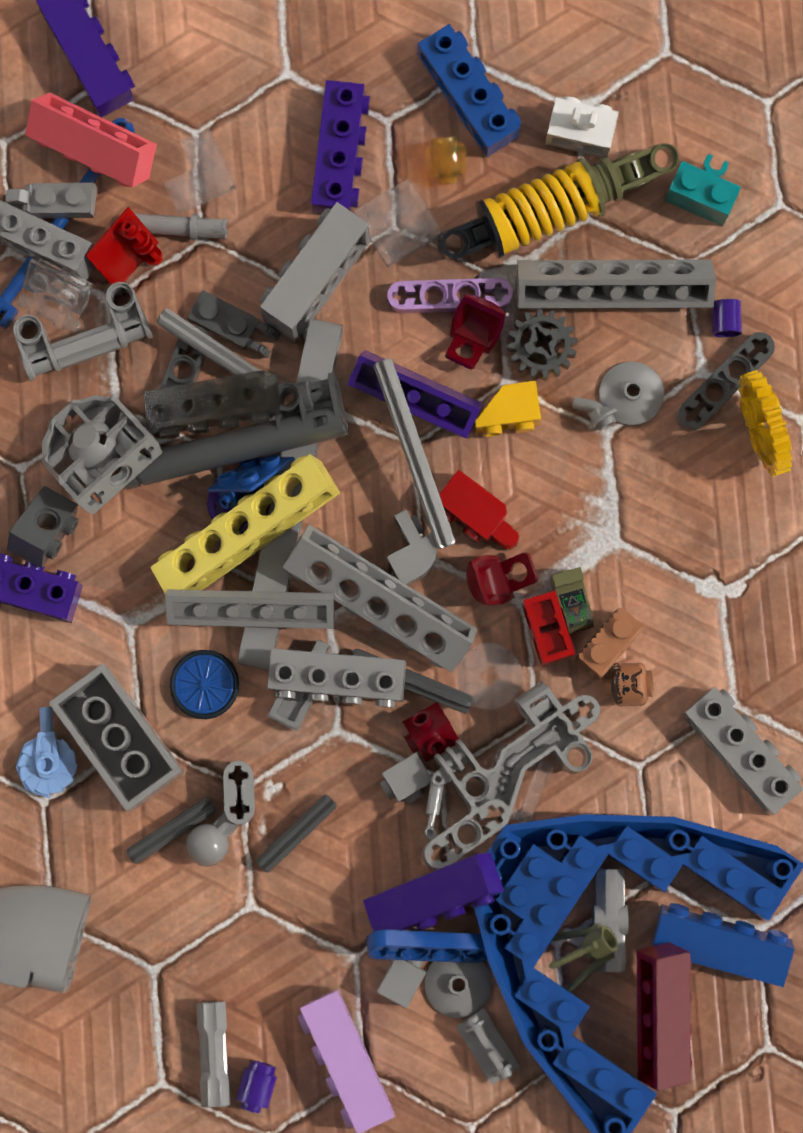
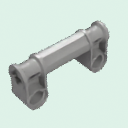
M116 282L107 289L106 301L114 320L113 322L55 343L50 342L47 331L38 318L32 315L19 317L14 323L13 332L29 380H36V376L52 370L59 372L68 367L126 348L128 343L141 338H153L147 318L141 309L133 288L127 283ZM120 293L130 295V301L125 306H116L114 304L115 297ZM30 325L38 327L37 335L34 338H23V331L26 327Z

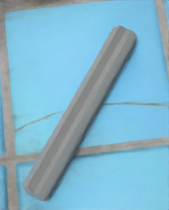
M165 308L158 317L157 324L258 392L263 393L270 385L271 377L171 310Z

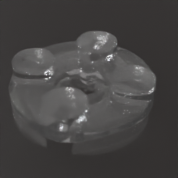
M484 643L472 648L461 659L456 672L458 689L472 695V705L484 710L498 709L510 703L520 690L523 679L521 664L514 654L504 646L495 643ZM487 667H491L493 673L499 675V679L494 680L492 686H487L485 680H480V673H485Z

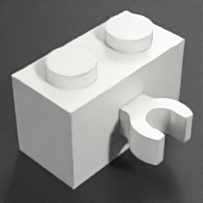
M574 97L556 98L545 144L603 158L608 157L619 112L613 111L610 106L604 104H595L594 106L582 104L579 99Z

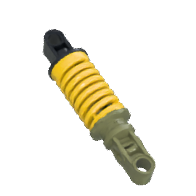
M662 143L641 151L629 153L612 162L608 157L599 159V163L591 166L584 158H580L577 162L567 165L564 170L557 169L552 175L545 174L541 179H533L530 184H521L518 189L511 188L507 194L499 193L495 200L491 198L477 200L475 206L478 217L443 231L437 239V249L445 258L458 259L489 246L498 259L502 258L505 254L517 250L520 244L523 246L529 245L530 237L533 241H539L542 234L546 237L551 236L553 229L556 232L563 231L564 223L567 227H573L576 223L575 217L580 222H585L588 219V213L593 217L604 216L605 203L612 200L615 202L622 200L623 191L646 184L651 179L674 170L679 162V153L673 145ZM658 150L664 151L667 155V163L663 168L659 167L655 162V154ZM452 234L458 236L461 241L460 249L454 254L450 253L445 246L446 239Z

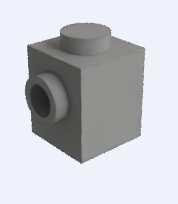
M414 753L384 771L382 775L385 780L380 782L390 800L396 797L398 802L405 799L410 804L425 795L422 788L431 783V776L418 754Z

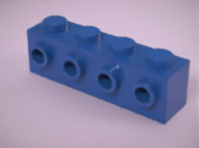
M449 23L417 44V56L486 157H489L519 138L521 120L513 108L508 109L502 101L504 96L495 82L490 83L484 75L486 69L477 56L474 58L467 50L469 46L464 35L459 30L455 32Z
M670 903L669 906L661 904L651 939V946L670 942L689 951L691 963L780 987L785 985L795 950L792 939L788 938V935L781 931L770 929L767 933L756 930L755 926L748 922L736 921L734 924L722 921L721 916L711 912H703L702 915L689 912L688 907L677 903Z

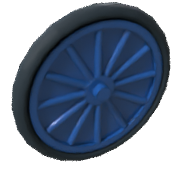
M198 650L187 654L176 664L170 677V692L174 703L186 715L196 719H211L224 714L231 708L239 693V677L235 666L223 654L213 650Z

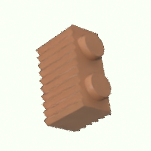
M617 608L580 653L576 655V662L596 679H601L645 627L626 610Z

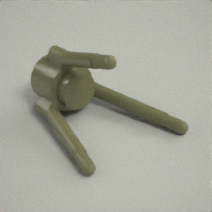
M597 923L588 928L557 933L553 937L552 941L585 936V939L582 940L581 948L549 964L551 969H555L585 954L591 959H597L567 986L569 992L583 983L605 962L615 958L614 952L618 949V943L615 934L609 927H602L600 923Z

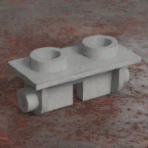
M485 1008L456 1026L491 1085L499 1080H505L512 1075L514 1070L520 1067Z

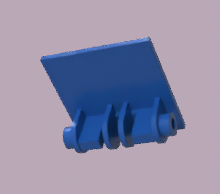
M273 454L268 457H259L239 462L240 466L218 476V482L207 490L208 492H219L221 497L219 499L220 505L224 509H233L242 497L257 492L269 478L294 461L295 458L279 457L278 454Z

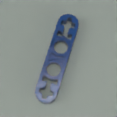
M379 930L370 933L366 938L368 955L373 959L480 963L488 960L481 934Z

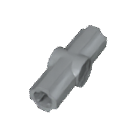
M598 869L595 873V905H593L592 926L600 923L602 927H609L615 934L618 943V949L614 952L615 958L605 962L596 971L625 972V936L628 935L629 923L628 906L625 905V869Z

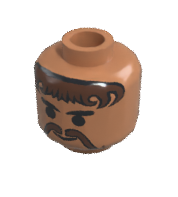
M642 663L615 664L611 670V676H605L606 696L612 695L613 702L619 707L642 706L646 704L648 697H653L652 671H647Z

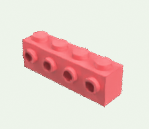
M47 93L31 100L25 136L36 140L37 144L42 147L52 148L62 153L69 160L78 161L89 166L90 170L95 173L105 174L115 179L118 184L124 187L132 188L149 179L157 146L156 143L52 93Z

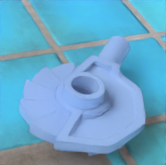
M40 707V732L37 733L36 738L24 744L16 764V770L27 791L50 798V793L64 791L63 788L75 780L73 777L77 771L78 764H76L74 749L71 750L70 746L63 739L61 741L57 739V733L54 732L53 708Z

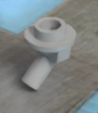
M580 397L574 398L573 409L589 412L591 418L590 429L598 428L599 431H603L616 422L614 416L618 413L617 409L602 406L594 400Z

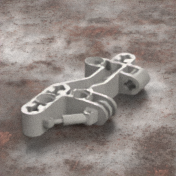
M541 681L514 700L518 710L531 729L498 753L492 769L482 768L460 739L455 741V748L447 747L445 749V755L441 756L438 753L434 755L440 769L430 778L431 783L426 814H429L427 827L423 831L424 836L429 842L424 846L422 852L424 863L429 868L438 870L451 865L505 827L509 822L525 771L549 753L552 754L559 766L569 774H577L590 766L592 752L579 732L594 723L599 717L600 706L594 697L581 695L565 706H562L549 687ZM540 698L543 699L540 703H538V704L535 705L534 707H532V708L530 707V705H532L533 703H535L536 701H538ZM579 706L589 707L590 711L587 712V717L581 716L571 723L568 717L577 712ZM570 749H576L582 753L583 763L580 767L572 766L568 762L567 754ZM468 763L473 771L466 774L459 781L454 772L458 770L462 773L465 771L464 765ZM477 779L481 782L483 791L480 796L473 797L467 793L465 788L467 780ZM450 782L467 806L468 814L438 835L434 829L435 816H439L444 784ZM488 807L492 810L498 808L501 812L498 816L500 823L497 824L496 821L487 823L482 827L487 831L483 835L481 826L472 817L476 815L479 822L488 816ZM462 825L470 826L475 833V838L471 844H464L457 837V831ZM449 835L452 844L460 852L455 854V850L452 848L443 855L445 859L443 863L440 860L432 861L430 856L434 851L431 847L433 845L438 849L444 847L449 843L445 836Z

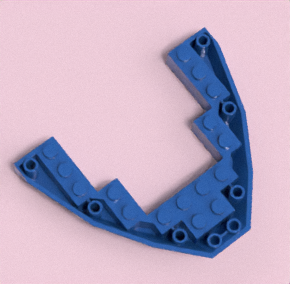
M583 814L509 824L503 827L487 853L492 855L504 892L494 895L493 903L475 909L488 963L525 1047L591 1133H632L657 1093L572 1035L590 1006L534 968V966L605 858L609 856L661 892L667 890L683 866L764 921L771 919L802 871L803 863L777 845L669 816Z

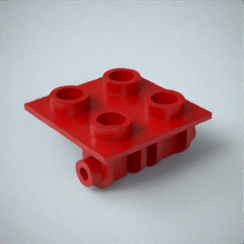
M129 207L124 210L85 255L111 285L116 282L125 283L143 261L148 265L157 266L163 259V253L157 247L159 242Z

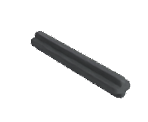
M358 648L354 649L351 656L380 658ZM406 668L404 689L463 714L468 713L473 703L472 695Z

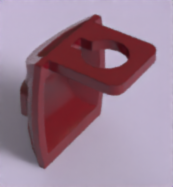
M465 294L453 315L450 336L454 339L447 349L445 357L467 369L473 370L483 352L489 354L498 341L505 322L506 313L504 310L489 300ZM468 345L471 347L470 351L473 357L463 358L457 354L456 349Z
M528 552L518 554L504 561L499 556H480L469 561L466 570L469 590L476 601L483 605L496 606L509 602L515 598L513 592L538 582V575ZM518 562L525 565L527 569L526 578L523 581H518L515 578L510 580L508 573L513 571L514 565Z

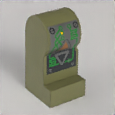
M581 567L553 574L550 577L553 591H556L569 634L594 627Z

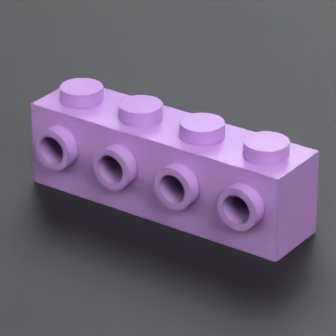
M337 988L300 1007L302 1014L297 1016L305 1035L311 1033L316 1045L312 1047V1051L319 1066L325 1064L330 1073V1077L326 1078L333 1097L335 1098L340 1095L345 1106L340 1112L347 1128L354 1127L356 1133H362L394 1118L395 1112L339 989Z

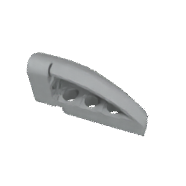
M17 885L0 888V983L20 988L32 985L35 988L62 994L69 991L90 908L91 895L48 885Z

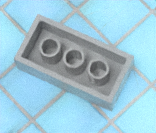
M336 202L332 209L326 208L317 221L319 225L313 235L307 234L298 247L300 253L293 262L288 260L279 272L281 279L274 288L269 286L259 301L262 304L260 309L264 323L294 344L298 342L308 328L310 320L317 316L370 243L369 224L338 202Z
M101 664L49 702L126 812L134 811L185 773L108 665Z

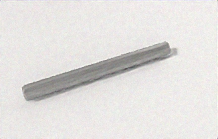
M391 359L378 361L374 364V369L436 547L442 549L455 543V539L393 361Z

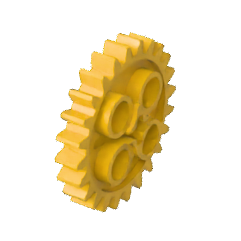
M754 370L742 374L740 380H738L740 385L738 390L741 398H739L740 407L745 419V425L749 428V438L753 450L758 455L759 460H762L764 469H767L768 474H772V477L790 472L792 467L791 460H793L790 450H792L791 441L785 427L786 421L782 419V409L777 395L772 391L771 384L768 385L766 376L763 377L761 371Z

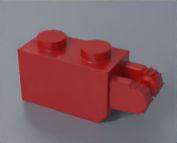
M458 469L439 494L449 523L451 524L454 520L464 527L462 533L475 543L481 540L486 544L491 539L506 550L517 547L520 537L518 535L519 532L504 521L507 516L506 505Z

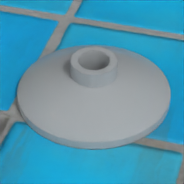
M624 362L614 366L605 374L600 384L599 399L602 406L618 410V413L614 416L616 422L623 425L636 426L648 422L658 413L664 399V388L660 377L649 366L639 362ZM635 386L639 394L637 396H630L627 393V388Z
M433 961L426 972L425 992L427 998L438 1012L448 1017L464 1018L477 1013L486 1004L491 993V976L484 962ZM457 978L465 982V987L461 991H455L452 988V982Z

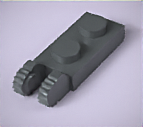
M202 290L187 317L190 322L243 350L248 349L267 359L271 351L265 345L251 340L252 336L257 331L270 340L278 341L281 335L275 329L261 323L254 316Z

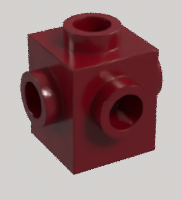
M437 702L403 721L409 733L404 736L406 743L413 754L419 751L425 762L433 759L437 753L442 754L445 752L447 747L452 748L455 746V741L459 739Z

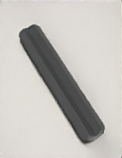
M323 795L257 858L256 862L264 872H270L336 809L337 805L329 795Z
M204 798L127 849V854L134 864L140 863L216 813L215 805L210 798Z

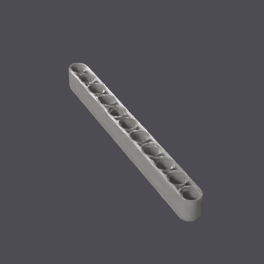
M315 319L310 320L296 383L303 381L312 383L328 379V373L335 371L343 325ZM294 393V397H293L292 404H293V403L295 402V400H296V394H295V393ZM319 443L283 451L281 457H294L296 460L311 454L316 458ZM292 461L290 464H288V465H287L286 467H284L282 470H280L279 472H277V475H281V474H283L285 471H287L288 469H290V468H291L290 466H291V464H292L294 461ZM301 483L294 487L292 491L293 497L301 492ZM272 502L270 505L268 515H270L274 511V502ZM303 520L261 549L252 591L288 592L291 575L282 567L300 538ZM244 627L238 664L269 670L271 648L276 649L280 628Z

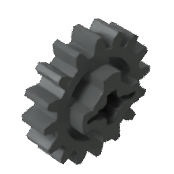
M538 309L536 317H532L530 313L526 312L524 314V323L519 320L514 322L517 332L509 331L508 338L515 341L507 344V351L515 352L510 359L511 364L520 362L518 372L521 374L526 369L529 370L530 379L532 380L537 373H541L543 381H547L549 372H552L556 378L559 377L561 373L559 367L561 366L568 370L571 363L567 358H575L577 353L574 349L570 348L578 343V338L570 337L575 328L573 326L564 327L565 316L558 320L554 319V310H551L548 316H543L542 310ZM541 325L550 326V327H552V328H554V329H553V330H549V329L543 328ZM527 331L530 341L521 347V338ZM538 339L542 343H549L547 350H544L542 346L536 348ZM563 342V353L557 358L554 349ZM530 360L541 361L543 365L533 363Z

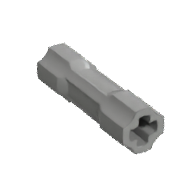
M226 1001L196 1003L200 1042L201 1107L229 1106L231 1104L226 1049Z

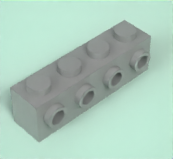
M271 648L267 689L276 691L275 697L295 699L296 693H308V700L328 702L329 695L341 696L342 703L362 705V698L374 699L375 706L395 708V701L403 702L407 662L396 659Z
M713 687L681 715L766 814L775 815L803 790V787L799 784L802 779L790 765L785 767L778 760L779 752L769 740L762 741L755 733L758 729L755 723L746 714L740 716L733 708V705L736 703L730 694L723 688L719 691L716 687Z

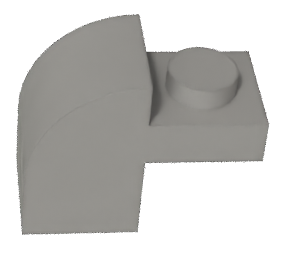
M404 510L394 515V521L408 546L387 556V562L396 579L410 586L424 578L431 571L436 560L437 547L432 533L421 538L420 534L424 530L416 515L410 517L407 510Z

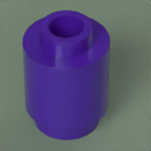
M250 1060L249 1067L244 1068L236 1100L242 1102L240 1108L254 1113H260L261 1108H269L277 1076L274 1075L276 1071L275 1066Z

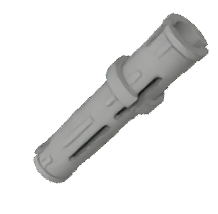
M134 212L151 234L189 236L191 240H198L199 237L227 239L228 228L226 226H228V219L200 218L199 214H192L191 217L137 214Z

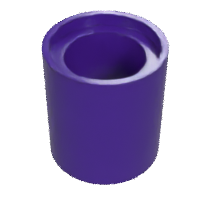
M720 299L714 301V307L712 308L713 336L735 337L742 334L740 300Z

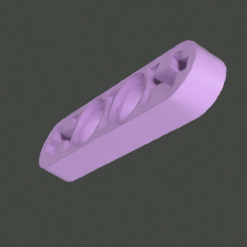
M501 278L399 281L392 284L388 289L387 301L390 308L397 313L455 312L460 303L457 298L459 289L469 287L475 292V296L480 297V287H485L484 293H493L495 287H501V292L507 293V295L502 297V301H496L495 296H485L484 299L505 309L512 301L513 289L508 281ZM431 288L439 289L443 293L442 301L438 304L428 303L425 299L427 290ZM415 289H420L419 300L421 305H415L416 298H407L405 304L401 305L398 299H393L392 297L398 295V290H405V295L415 296Z

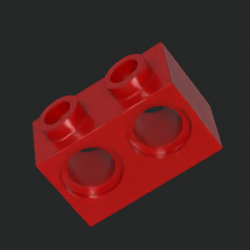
M556 591L523 600L521 604L541 667L573 657L575 651Z

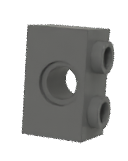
M43 486L9 531L7 549L42 568L48 558L53 560L57 556L64 536H71L79 523V519L76 518L78 504ZM40 527H48L50 528V530H45Z

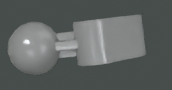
M244 761L231 762L224 770L223 814L213 824L197 826L187 837V853L191 860L200 866L209 867L221 862L228 852L229 843L227 838L239 825L246 824L254 815L253 771L249 764ZM235 767H241V772L247 773L248 776L247 779L242 780L240 785L242 804L249 807V812L243 814V819H237L236 814L230 813V807L236 805L237 785H235L234 780H229L228 774L234 773Z

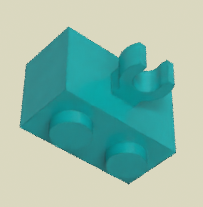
M711 154L705 158L702 169L682 161L664 201L723 226L741 189V186L722 178L728 169L729 163L724 161L722 167L715 170L710 166L713 157Z

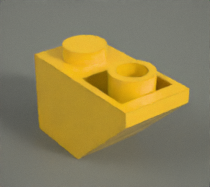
M536 381L503 385L475 421V434L483 433V437H493L501 435L502 430L515 429L516 433L535 430L534 426H538L541 421Z

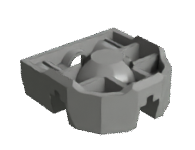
M98 395L81 400H72L49 421L48 430L42 441L43 465L83 510L92 515L162 454L159 443L117 398ZM78 414L85 423L76 427L70 436L63 428L67 423L65 419L69 415L73 418ZM107 437L104 445L99 443L100 438ZM142 449L149 455L148 458L141 452ZM122 467L118 474L111 476L114 471ZM93 493L99 498V502L91 496Z

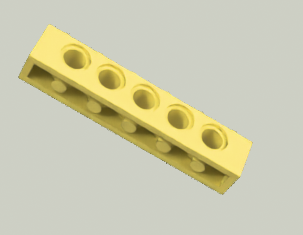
M311 454L296 459L291 464L290 469L281 475L269 478L264 483V487L259 491L242 497L237 502V506L232 510L215 516L208 527L187 536L184 540L185 543L175 550L163 553L158 558V562L150 568L164 593L166 594L167 589L204 590L338 496L340 491L323 463ZM301 483V492L293 497L292 491L294 487ZM274 502V511L266 516L267 506ZM248 521L247 530L240 534L239 528L241 524ZM221 539L220 549L213 553L214 544ZM194 558V567L187 572V564Z

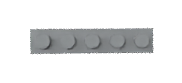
M167 589L165 595L167 625L334 628V593Z

